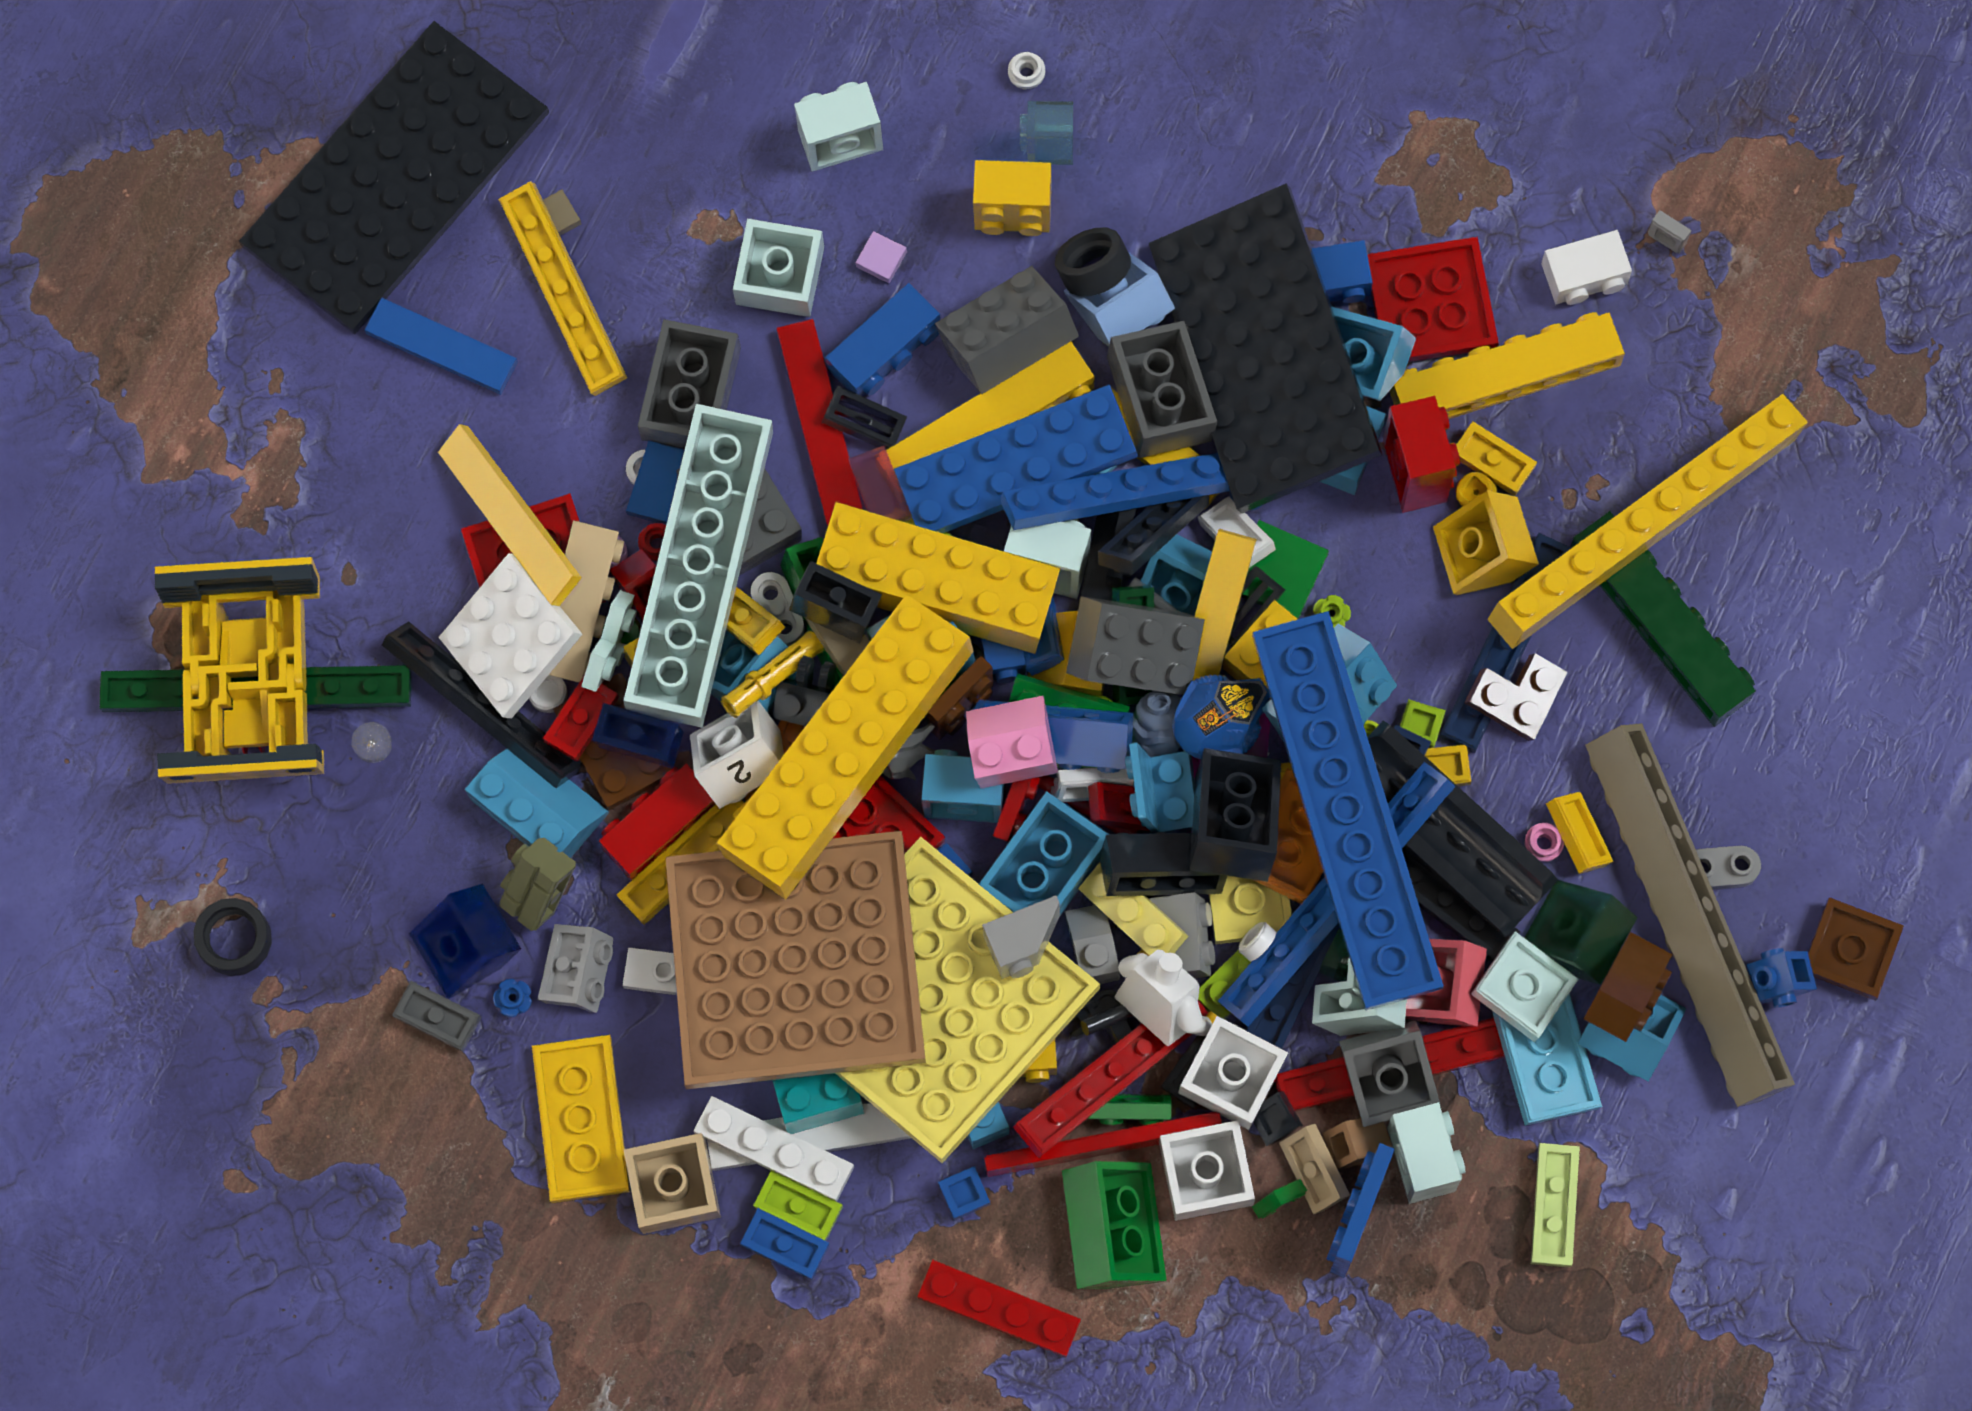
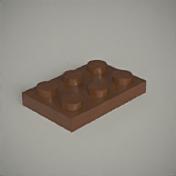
M621 672L613 676L610 681L606 680L601 683L618 693L619 699L580 757L608 811L660 784L662 777L674 768L646 716L626 711L624 697L628 683ZM566 702L553 708L556 716H558Z

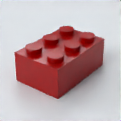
M1436 396L1390 406L1382 443L1402 513L1446 503L1450 489L1454 488L1453 478L1457 477L1456 466L1460 465V457L1455 442L1449 443L1446 434V430L1450 429L1448 414L1444 406L1438 407Z

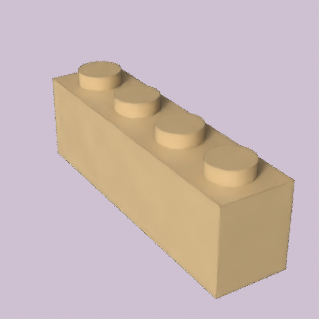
M573 520L565 556L582 578L560 607L583 635L549 674L551 676L580 682L583 675H585L591 655L589 651L593 637L601 638L606 616L599 615L602 600L610 601L615 582L614 578L608 577L611 562L619 564L624 541L617 539L619 531Z

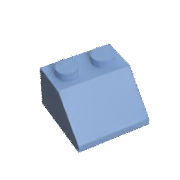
M1129 253L1131 267L1125 278L1104 293L1093 296H1076L1069 293L1067 289L1064 290L1066 297L1095 336L1108 347L1111 337L1144 330L1148 326L1156 325L1164 319L1166 314L1175 309L1158 273L1131 253Z

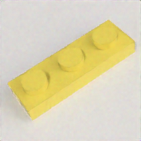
M1100 863L1078 888L1149 956L1156 950H1163L1165 953H1175L1189 937L1146 896H1106Z

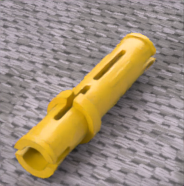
M807 631L800 639L779 653L758 671L752 670L746 674L744 682L727 695L721 697V703L727 713L737 718L759 699H767L774 687L797 671L799 660L803 656L813 658L823 652L824 647L815 633Z

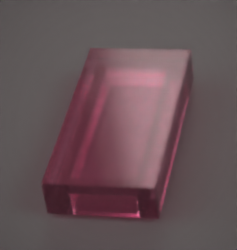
M885 446L848 458L868 512L902 522L911 519V513Z

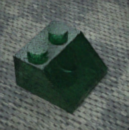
M1558 880L1551 888L1524 938L1578 979L1601 985L1638 917L1612 894Z

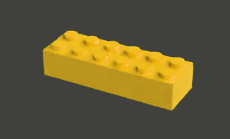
M838 502L835 503L816 563L882 594L878 608L893 612L907 594L947 622L953 621L957 628L965 634L1033 654L1037 650L1060 572L1058 567Z

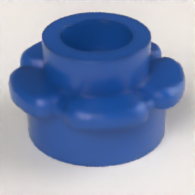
M506 979L499 984V989L493 994L494 1005L496 1008L501 1009L500 1012L504 1016L516 1017L525 1013L530 1008L532 1003L529 996L531 989L524 981L516 982L514 979ZM511 994L516 995V999L514 1001L509 1000V996Z

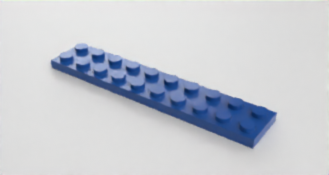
M1329 611L1252 632L1253 641L1365 1011L1443 989L1444 985Z

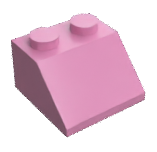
M1044 696L966 711L968 744L975 780L980 788L1058 773Z

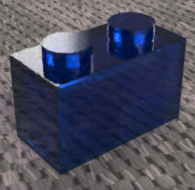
M603 703L592 741L599 748L673 769L684 731L676 723Z

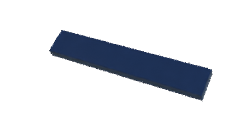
M1538 532L1533 547L1539 565L1517 578L1509 594L1569 551L1571 547ZM1492 627L1440 734L1441 738L1456 745H1466L1467 750L1473 753L1476 752L1491 719L1465 704L1467 696L1481 669L1488 668L1510 681L1532 635L1512 649L1497 630Z

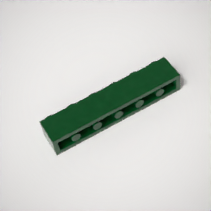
M1611 511L1606 513L1573 537L1570 547L1573 548L1615 516ZM1646 550L1599 586L1712 726L1716 727L1751 701L1756 692L1753 687L1755 685L1754 680L1743 667L1737 668L1728 657L1730 656V651L1726 644L1719 637L1713 638L1704 627L1706 622L1696 608H1689L1680 598L1682 594L1678 585L1670 577H1663L1656 568V559L1649 550Z

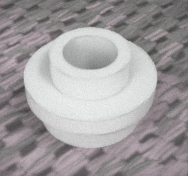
M1030 52L1017 54L1008 65L1010 81L1021 89L1037 87L1045 77L1043 60L1038 55ZM1023 68H1030L1033 70V74L1026 77L1022 76L1020 71Z

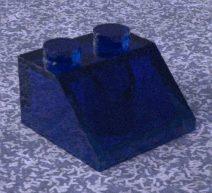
M483 883L449 893L409 933L447 999L455 997L500 970L522 949Z

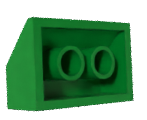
M1094 1161L1062 1170L1077 1289H1112L1167 1281L1151 1163Z

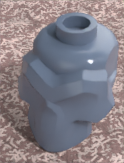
M1159 691L1149 692L1140 699L1135 712H1133L1132 742H1138L1149 757L1176 753L1180 748V745L1175 740L1172 727L1173 715L1181 700L1176 694Z

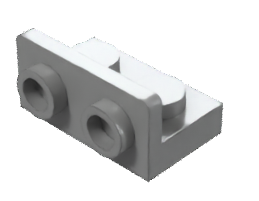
M554 924L538 1000L545 1004L579 1007L588 1012L597 1013L600 1000L604 995V981L608 963L613 955V937L593 927Z

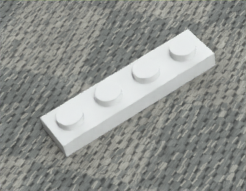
M711 1096L694 1129L695 1134L702 1133L706 1140L770 1171L777 1172L836 1202L854 1169V1164Z

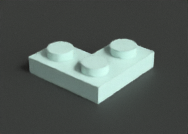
M620 590L611 603L601 639L590 655L581 687L596 692L603 680H611L615 667L621 664L624 656L623 646L626 645L621 643L624 631L630 632L637 611L631 609L635 595Z

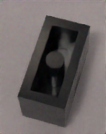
M810 561L793 596L789 611L860 644L876 612L882 594Z

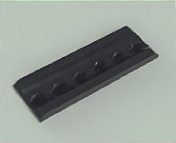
M1384 720L1367 737L1387 803L1392 800L1424 762L1448 778L1394 727ZM1449 779L1456 787L1406 843L1405 847L1505 938L1553 887L1558 879L1543 863Z

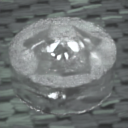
M368 722L355 730L352 736V747L361 760L368 763H377L384 760L391 752L392 738L383 725Z

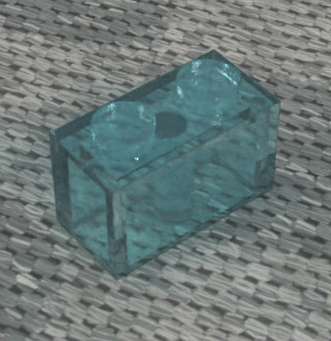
M1028 101L1027 114H1020V151H1027L1028 162L1073 165V101Z

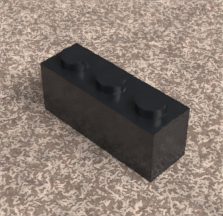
M1192 833L1106 834L1099 858L1106 896L1178 895L1193 892L1196 894H1222L1227 876L1189 870Z

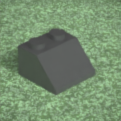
M1416 1020L1405 1023V1028L1375 1031L1339 1041L1363 1127L1388 1121L1393 1114L1438 1102L1440 1104L1421 1031Z

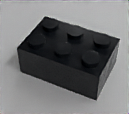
M1207 748L1203 749L1195 776L1189 870L1268 882L1277 855L1281 760Z

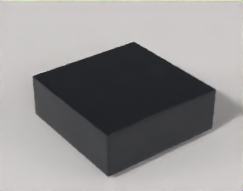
M1284 1091L1278 1092L1263 1101L1253 1121L1266 1146L1273 1145L1303 1126Z

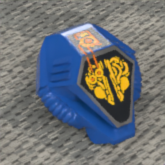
M1216 674L1213 676L1205 675L1204 677H1199V679L1196 678L1190 682L1175 709L1172 720L1175 740L1183 751L1198 759H1201L1204 748L1240 754L1247 753L1254 746L1260 734L1261 726L1259 720L1261 715L1264 714L1262 708L1271 698L1268 688L1261 678L1230 681L1225 675Z

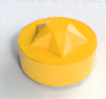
M1472 472L1465 475L1459 481L1456 487V498L1464 506L1487 490L1497 492L1494 482L1486 475Z

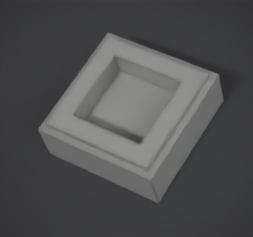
M1659 210L1651 222L1648 234L1675 253L1680 254L1687 244L1692 230Z

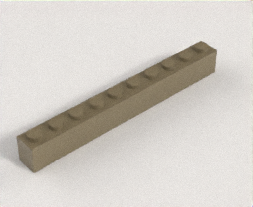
M1643 724L1620 725L1585 745L1590 755L1591 767L1598 774L1605 791V800L1613 810L1619 824L1620 836L1629 848L1635 862L1636 874L1643 881L1650 898L1651 910L1658 917L1665 934V943L1673 953L1679 967L1681 981L1688 989L1696 1008V1017L1706 1031L1711 1043L1712 1055L1719 1062L1726 1079L1727 1091L1735 1100L1737 1107L1758 1103L1794 1086L1795 1083Z

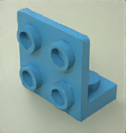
M1138 742L1129 744L1130 756L1125 757V766L1128 778L1130 780L1134 779L1135 793L1130 794V806L1133 816L1138 817L1143 827L1146 826L1152 834L1157 832L1183 833L1192 831L1195 789L1192 756L1183 751L1149 757Z

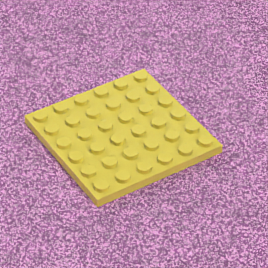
M920 837L905 853V864L926 1063L839 1072L835 1074L938 1161L943 1163L1100 989V983L1050 942L1046 946L1039 965L1034 966L1032 972L1020 978L1014 979L1009 976L1001 979L984 939L982 925L1013 912Z

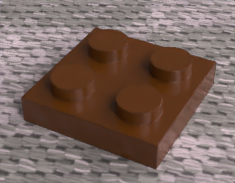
M982 656L947 689L928 711V724L932 723L935 726L931 732L939 740L947 733L951 736L954 735L967 720L964 717L966 711H969L976 705L978 700H989L992 696L993 690L991 688L994 686L992 665Z
M1829 897L1808 951L1814 978L1876 1001L1904 925Z

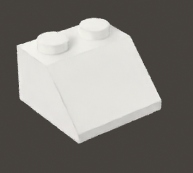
M1217 1016L1178 1093L1213 1112L1217 1111L1221 1116L1231 1121L1239 1120V1125L1249 1130L1288 1052Z

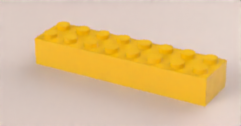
M906 594L718 840L717 844L722 855L786 900L974 652L970 636Z

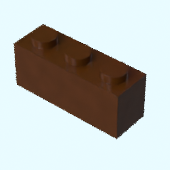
M1630 932L1583 1019L1627 1042L1633 1029L1641 1032L1672 974V971L1666 969V966L1673 954Z

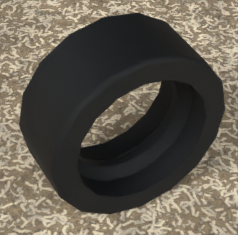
M1107 227L1092 228L1071 237L1060 247L1055 256V267L1069 293L1076 296H1093L1113 288L1125 278L1131 267V257L1117 231ZM1104 256L1100 261L1094 263L1093 265L1081 268L1085 263L1093 260L1094 258Z
M238 898L220 899L207 906L199 915L193 930L194 946L201 959L216 972L228 976L245 975L258 968L268 956L272 944L271 928L265 916L250 902ZM237 914L246 917L252 923L256 939L252 949L246 955L239 959L229 960L220 957L214 952L210 945V933L212 927L219 919L227 915Z

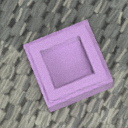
M873 231L856 261V267L890 283L907 253V247Z

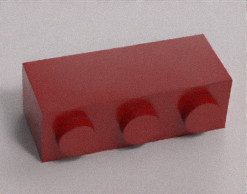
M687 763L680 769L674 767L668 771L660 780L661 786L651 795L648 793L641 795L631 805L630 809L632 812L622 821L619 819L613 820L601 833L603 837L599 840L602 850L631 881L716 804L694 776V771Z

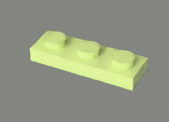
M1539 1143L1531 1264L1572 1267L1580 1146Z

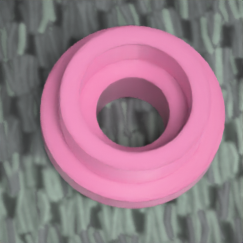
M1538 823L1532 826L1525 836V848L1540 862H1549L1556 859L1564 847V841L1557 827L1550 823ZM1541 837L1549 839L1551 847L1541 849L1537 845V839Z

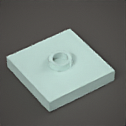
M1515 931L1504 944L1471 995L1535 1042L1542 1035L1578 981V978Z

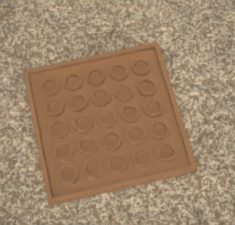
M902 831L832 838L786 900L725 858L721 851L666 857L686 1090L926 1063Z

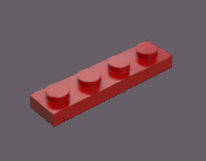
M933 1259L917 1296L920 1300L1067 1358L1081 1323V1319Z

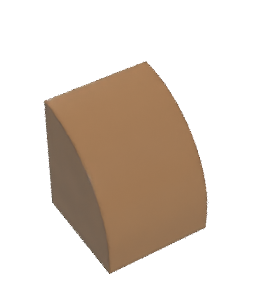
M1361 1118L1345 1121L1322 1133L1327 1149L1338 1170L1363 1164L1367 1152L1376 1153L1379 1143L1392 1147L1384 1122L1363 1127Z

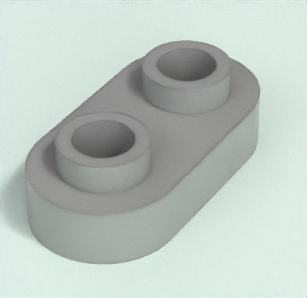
M1747 846L1696 850L1700 861L1706 863L1709 867V872L1706 875L1712 890L1746 887L1752 884L1760 873V858L1753 849ZM1735 860H1745L1748 864V869L1745 871L1738 870L1735 866Z

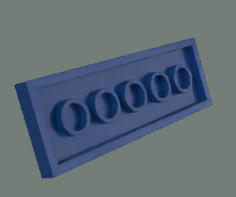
M1109 384L895 468L894 471L915 525L939 533H945L1004 510L1001 503L1003 491L1090 476L1138 457V454Z

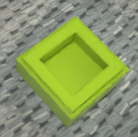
M1408 699L1400 727L1431 741L1429 748H1434L1446 710Z

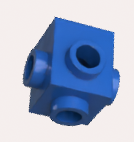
M1783 948L1772 949L1762 952L1760 954L1761 960L1747 964L1749 976L1760 1003H1773L1774 1008L1786 1007L1797 1003V996L1817 990L1807 951H1784Z

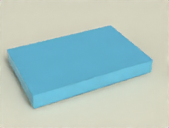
M1568 994L1542 1035L1535 1042L1495 1012H1492L1525 1126L1589 1112L1602 1107L1586 1049L1578 1044L1582 1035L1570 994Z

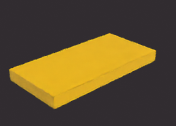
M604 1035L532 1046L550 1202L557 1203L630 1192L624 1156L625 1146L611 1036Z

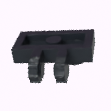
M803 656L799 660L796 680L786 678L777 685L773 718L806 726L834 690L835 674L837 672L836 664L825 661L821 666L818 686L812 685L814 659Z

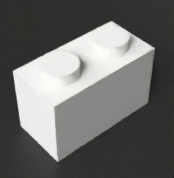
M1618 230L1545 250L1541 263L1555 304L1567 302L1568 305L1578 304L1588 299L1589 295L1601 291L1605 295L1616 293L1628 284L1632 273Z

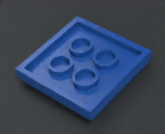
M1379 1143L1376 1153L1367 1152L1355 1186L1362 1189L1360 1191L1353 1188L1341 1219V1223L1348 1226L1347 1228L1338 1227L1326 1260L1333 1262L1330 1273L1345 1278L1394 1153V1148Z

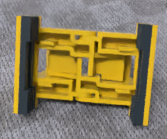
M312 557L156 566L155 590L158 596H160L163 606L165 608L182 607V664L185 668L183 671L184 752L157 753L158 777L167 784L324 774V751L316 744H308L307 694L304 692L306 691L307 683L304 599L320 598V576ZM266 600L265 618L229 620L223 605L225 602ZM258 676V681L231 682V678ZM231 698H232V700H233V710H224V742H223V709H224V708H232V705H231ZM269 746V752L264 753L265 747ZM250 747H258L261 752L247 754ZM228 748H242L243 754L231 755Z

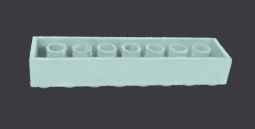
M696 404L624 697L626 711L703 728L772 440V420Z

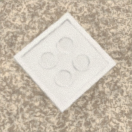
M508 553L443 631L439 639L500 715L504 718L512 719L583 634L560 606L551 605L516 557Z

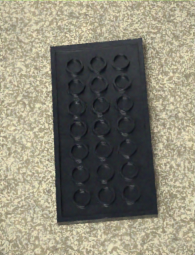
M433 21L243 235L239 243L245 250L353 334H356L373 315L381 298H388L549 114L548 107L437 22Z
M1287 183L1148 243L1159 277L1175 307L1171 311L1174 322L1185 321L1217 419L1216 429L1211 434L1236 509L1241 514L1383 455L1292 190Z

